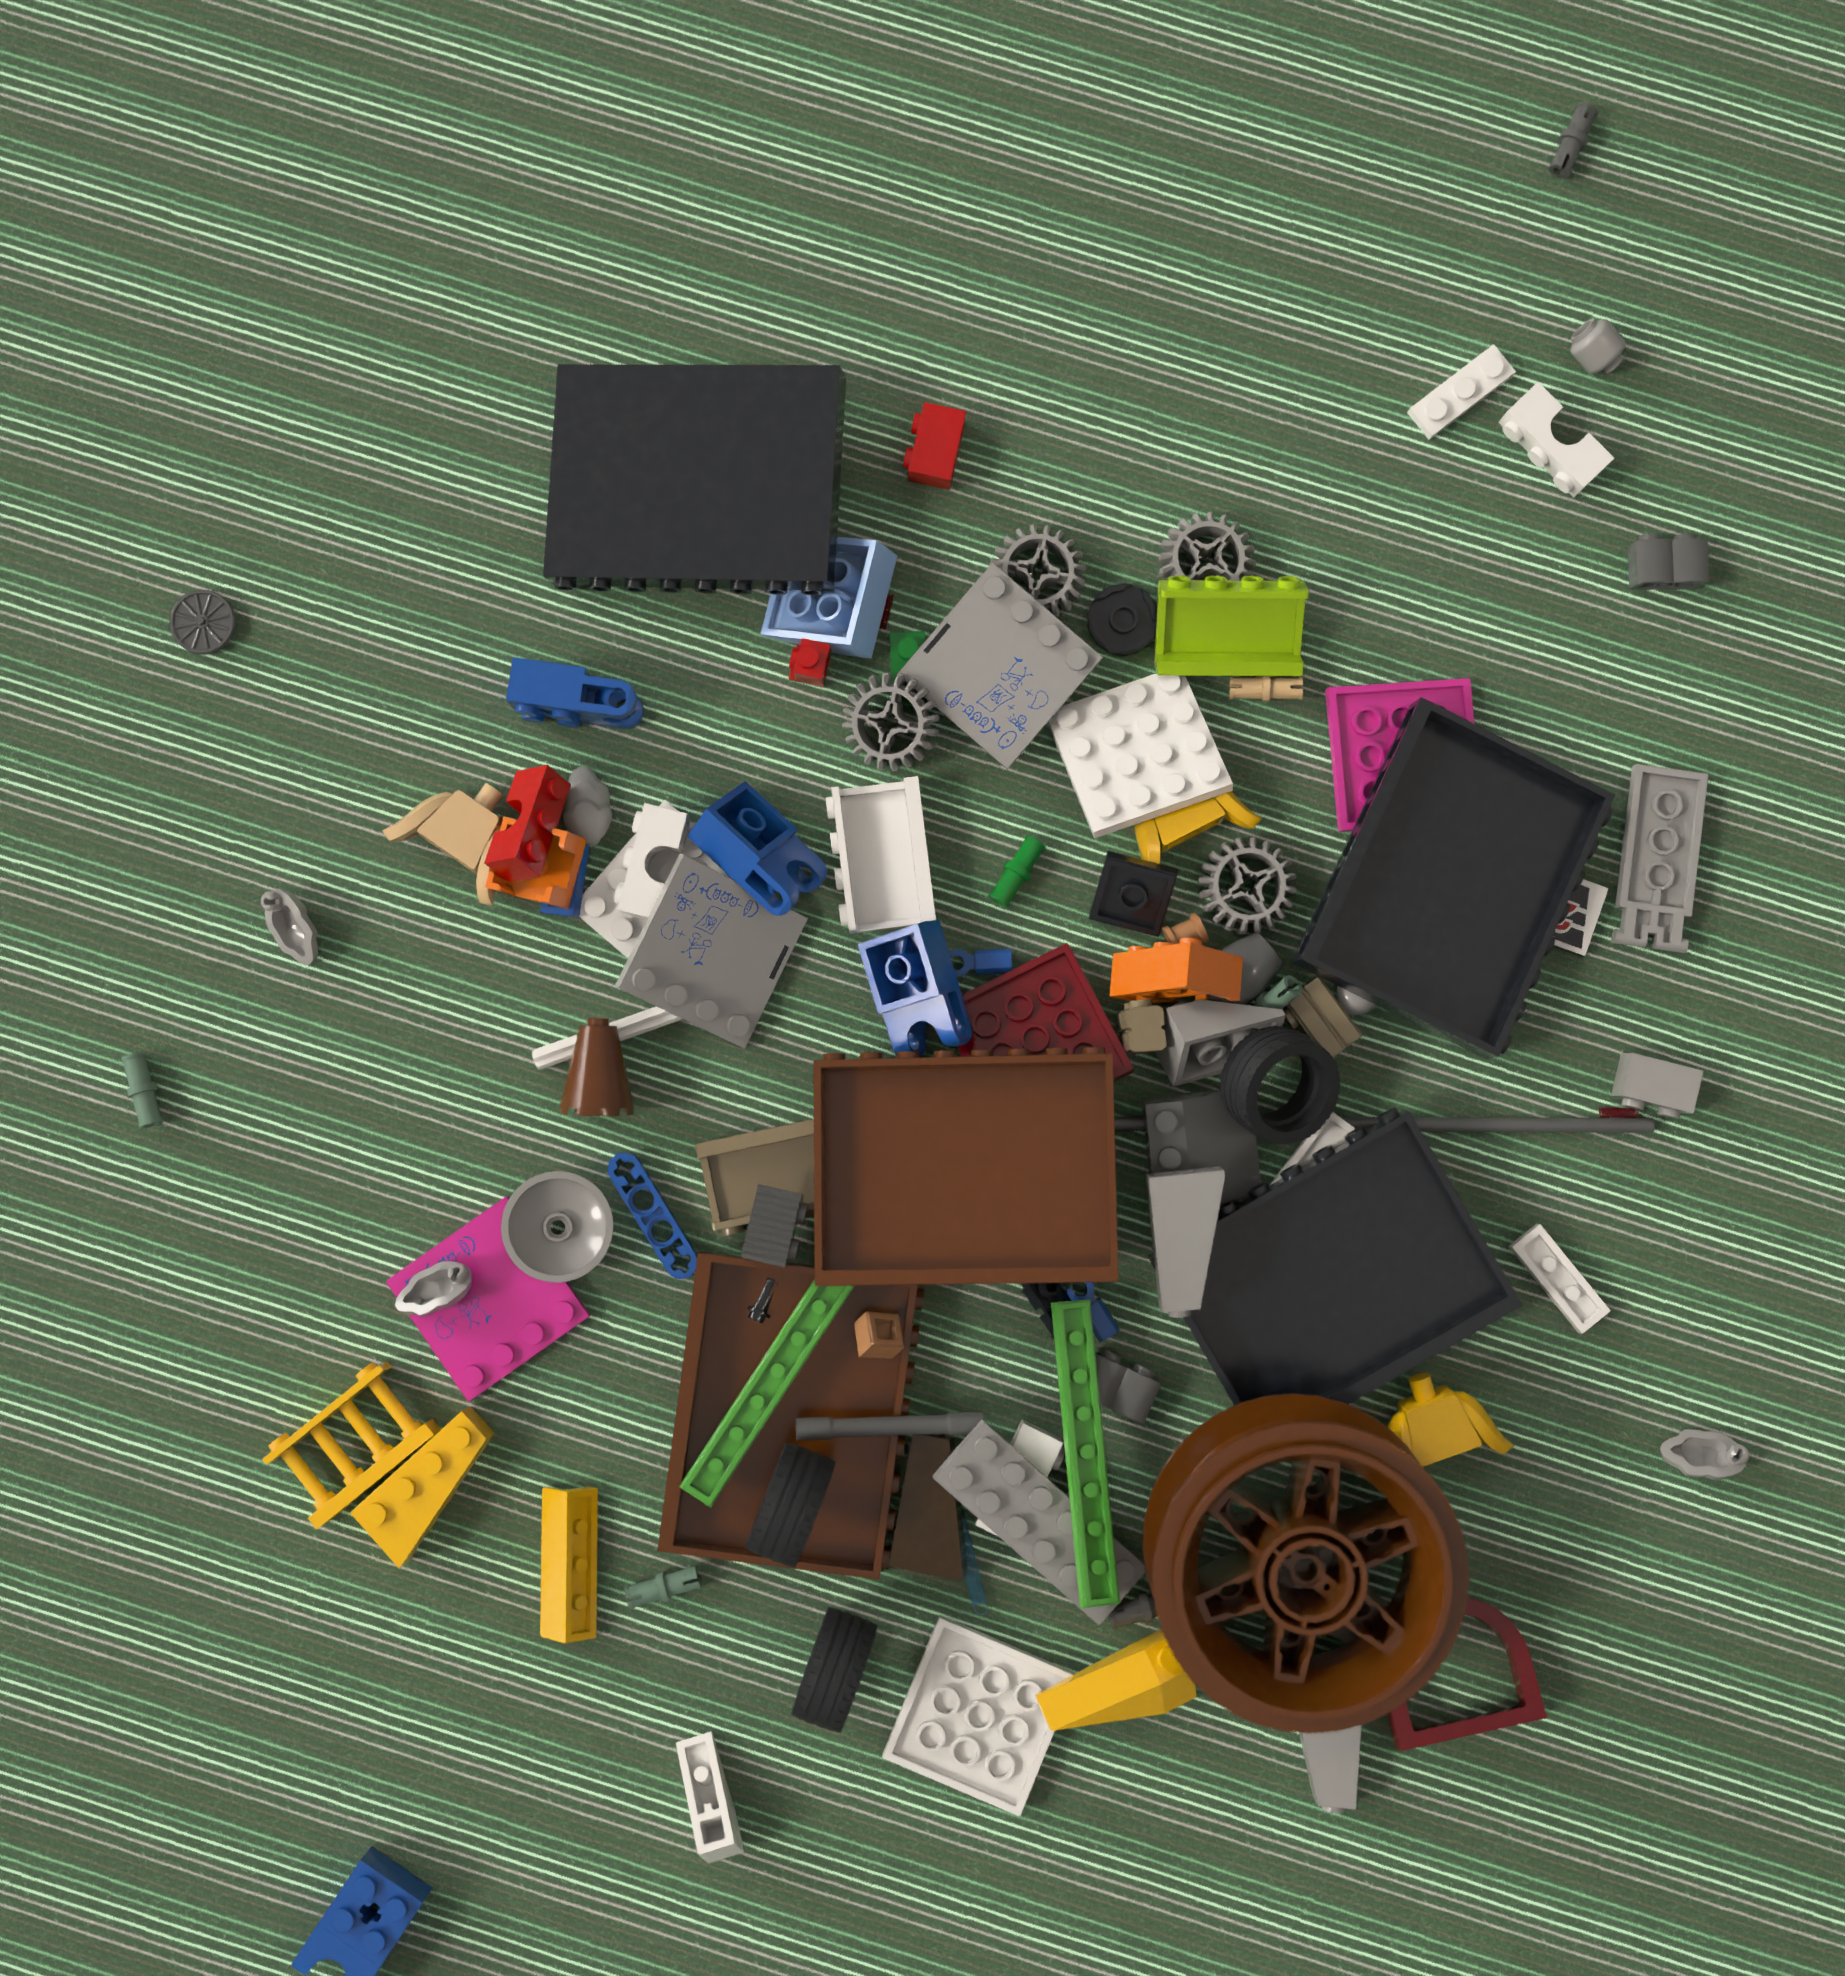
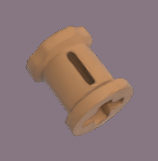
M1195 912L1190 914L1189 919L1171 928L1169 926L1162 928L1164 938L1168 943L1179 944L1182 938L1202 940L1203 944L1209 941L1205 927Z

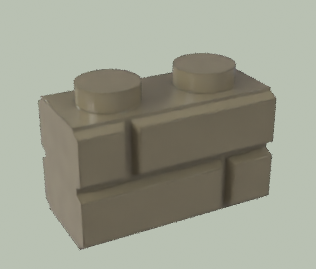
M1319 976L1302 986V994L1283 1008L1285 1013L1284 1021L1289 1028H1298L1301 1033L1323 1046L1332 1057L1363 1035Z
M1152 999L1129 1001L1130 1003H1124V1010L1114 1015L1115 1029L1120 1034L1117 1037L1127 1055L1148 1054L1161 1051L1167 1047L1165 1030L1161 1029V1026L1164 1025L1163 1008L1159 1007V1005L1152 1006Z

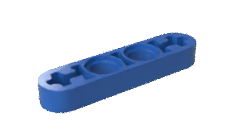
M632 1153L616 1154L608 1164L609 1177L666 1271L677 1279H685L692 1276L696 1270L698 1254L641 1160ZM621 1159L625 1163L633 1162L635 1167L630 1172L635 1180H638L641 1176L645 1180V1183L634 1186L628 1193L624 1186L631 1184L629 1179L625 1175L618 1176L616 1173L620 1168L618 1162ZM642 1189L649 1190L654 1196L653 1206L646 1211L638 1209L634 1203L635 1194ZM661 1220L669 1222L673 1227V1235L666 1242L657 1240L653 1234L654 1225ZM679 1238L683 1242V1245L676 1247L680 1255H689L691 1257V1261L687 1264L690 1270L687 1272L682 1268L676 1270L673 1267V1263L677 1259L672 1250L667 1255L662 1250V1248L673 1245Z

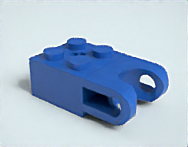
M512 658L506 701L514 708L516 713L522 715V719L525 721L543 723L544 718L558 720V725L569 728H579L580 723L631 729L639 725L643 718V704L634 689L627 682L591 676L586 667ZM625 702L624 705L616 708L617 703Z
M746 781L706 808L687 836L730 878L749 893L762 907L775 916L784 915L795 906L799 897V891L802 893L811 892L823 884L826 879V865L795 836L798 829ZM800 867L808 868L813 878L808 877ZM774 889L782 895L783 901L777 899Z
M940 920L918 923L857 944L878 1014H883L896 1056L897 1052L911 1051L919 1052L920 1057L925 1052V1028L927 1023L934 1026L941 1042L947 1046L958 1047L969 1042L972 1036L971 1024Z
M371 1846L292 1962L291 1967L306 1975L318 1961L331 1959L339 1962L344 1968L346 1976H375L432 1890V1887ZM372 1903H376L380 1907L379 1910L374 1908Z

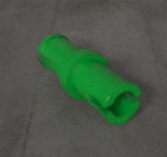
M1027 835L1012 861L1005 863L1003 866L1005 872L993 891L988 895L992 901L1004 908L1009 907L1011 900L1022 883L1028 882L1031 877L1029 872L1042 851L1046 848L1043 843L1032 836Z

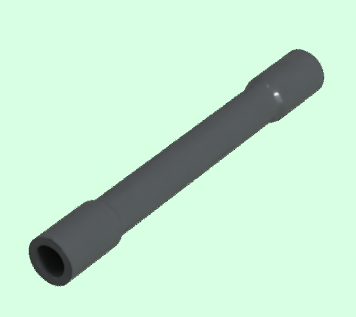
M956 1412L946 1415L839 1419L830 1417L796 1418V1440L810 1441L830 1440L840 1437L924 1434L968 1435L980 1420H983V1413Z

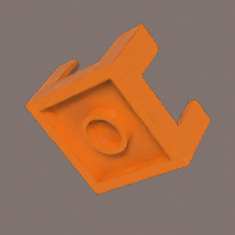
M503 817L500 831L508 829L517 820ZM553 828L552 834L554 837L540 877L508 882L495 871L490 870L485 888L568 909L587 839L568 831Z

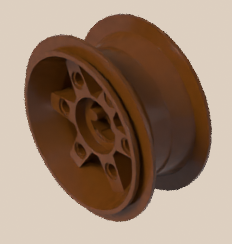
M1307 1394L1269 1395L1238 1403L1212 1416L1194 1429L1176 1447L1161 1469L1150 1493L1144 1517L1142 1546L1145 1571L1155 1601V1608L1163 1635L1175 1659L1188 1677L1210 1699L1231 1713L1257 1725L1285 1732L1314 1734L1349 1729L1367 1724L1386 1715L1412 1698L1434 1676L1448 1656L1460 1631L1468 1598V1558L1461 1527L1447 1497L1431 1475L1421 1466L1408 1446L1386 1425L1368 1413L1342 1401ZM1293 1461L1283 1498L1269 1502L1240 1482L1250 1474L1265 1467ZM1340 1466L1357 1473L1372 1483L1386 1498L1337 1512ZM1313 1472L1319 1473L1318 1482L1315 1485L1308 1486L1311 1483ZM1234 1501L1247 1507L1240 1513L1230 1511V1506ZM1212 1514L1243 1544V1547L1197 1568L1198 1552L1203 1530ZM1318 1545H1323L1332 1550L1330 1566L1321 1561L1317 1551L1312 1546L1318 1547ZM1403 1553L1399 1583L1390 1604H1388L1367 1584V1570ZM1300 1560H1313L1307 1571L1299 1572L1295 1570V1566ZM1281 1564L1286 1566L1292 1581L1301 1588L1287 1587L1277 1581V1574ZM1265 1609L1266 1621L1263 1651L1233 1635L1219 1621ZM1342 1626L1359 1635L1354 1640L1334 1650L1311 1655L1316 1635L1333 1632ZM1284 1628L1289 1630L1290 1632L1284 1634Z

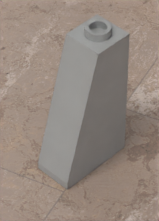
M1220 1166L1145 1174L1159 1308L1162 1313L1169 1312V1317L1190 1316L1191 1310L1201 1308L1225 1180L1224 1169Z
M1361 1725L1334 1732L1299 1733L1312 1796L1317 1805L1322 1806L1324 1811L1330 1813H1344L1345 1809H1356Z

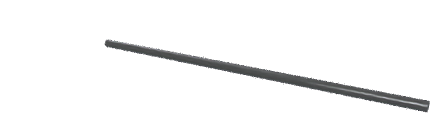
M1114 1116L1115 1131H1144L1143 1116ZM1340 1117L1355 1129L1364 1126L1367 1130L1379 1123L1376 1119L1377 1117ZM1413 1117L1421 1132L1653 1133L1654 1131L1653 1118Z

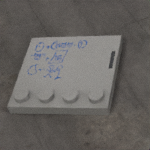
M991 563L899 673L905 674L906 683L913 678L918 680V685L914 688L917 692L923 688H928L929 693L924 698L927 701L935 700L937 703L935 708L1008 770L1100 663L1103 657L994 563Z
M680 853L615 987L745 1049L808 918L793 910L781 916L771 914L733 879Z

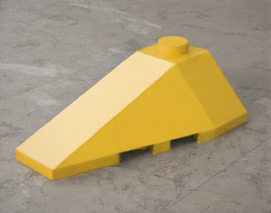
M1162 1629L1035 1694V1698L1051 1731L1165 1714L1197 1697L1195 1683L1188 1677L1175 1659Z

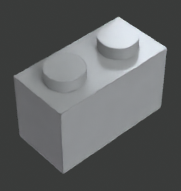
M1635 1053L1621 1054L1611 1096L1623 1099L1622 1106L1644 1110L1645 1105L1658 1108V1115L1680 1119V1114H1694L1703 1070Z

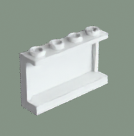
M918 776L906 777L902 782L839 789V786L831 787L832 797H826L828 819L835 818L837 832L830 833L832 854L840 855L841 868L834 869L836 888L837 890H844L845 904L839 905L841 926L848 925L849 933L855 934L904 928L936 920Z

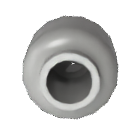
M1592 318L1580 326L1571 337L1573 341L1570 349L1571 354L1588 373L1595 374L1602 370L1609 373L1623 360L1620 354L1625 348V339L1607 319L1596 321Z

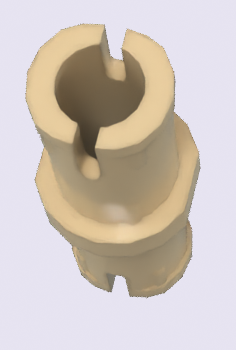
M1230 676V687L1240 688H1230L1229 699H1262V702H1269L1270 699L1302 700L1303 689L1292 688H1302L1303 677Z

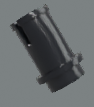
M767 1278V1283L754 1306H748L747 1308L751 1310L748 1317L762 1324L765 1317L770 1319L771 1316L767 1314L773 1297V1294L770 1296L769 1293L775 1280Z

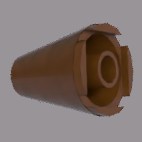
M587 1018V1025L579 1026L560 1102L559 1114L568 1115V1108H574L577 1116H619L620 1108H625L627 1115L634 1114L617 1026H610V1018Z

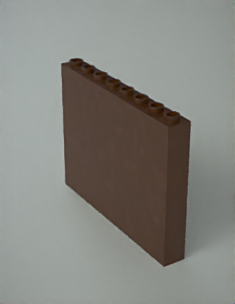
M1102 1047L1083 1048V1054H1068V1049L1050 1048L1045 1049V1055H1030L1029 1049L1008 1050V1056H993V1050L971 1051V1057H956V1051H935L932 1058H919V1052L907 1051L897 1052V1058L882 1059V1053L866 1052L860 1053V1059H845V1054L827 1053L823 1054V1060H813L815 1286L1118 1282L1113 1053L1105 1054V1048Z
M704 1251L698 1252L657 1551L880 1580L881 1569L888 1570L891 1547L884 1546L886 1532H893L896 1510L889 1509L890 1495H898L900 1473L894 1472L895 1457H903L905 1436L840 1437L830 1440L797 1441L796 1418L830 1417L839 1419L908 1416L910 1399L903 1398L905 1383L912 1384L915 1362L908 1361L910 1347H917L919 1325H913L915 1310H922L924 1289L917 1288L918 1285L854 1286L712 1507H709L681 1489L680 1484L814 1280L815 1266L788 1263V1268L744 1259L741 1256ZM767 1278L775 1280L769 1293L770 1296L773 1294L767 1314L771 1316L770 1319L765 1317L762 1324L748 1317L751 1310L747 1308L748 1306H754L767 1283ZM865 1312L899 1314L904 1349L894 1358L859 1357L854 1323ZM786 1442L808 1448L810 1451L818 1452L820 1455H825L836 1462L820 1510L795 1568L782 1565V1563H776L769 1558L766 1559L759 1554L756 1555L745 1548Z

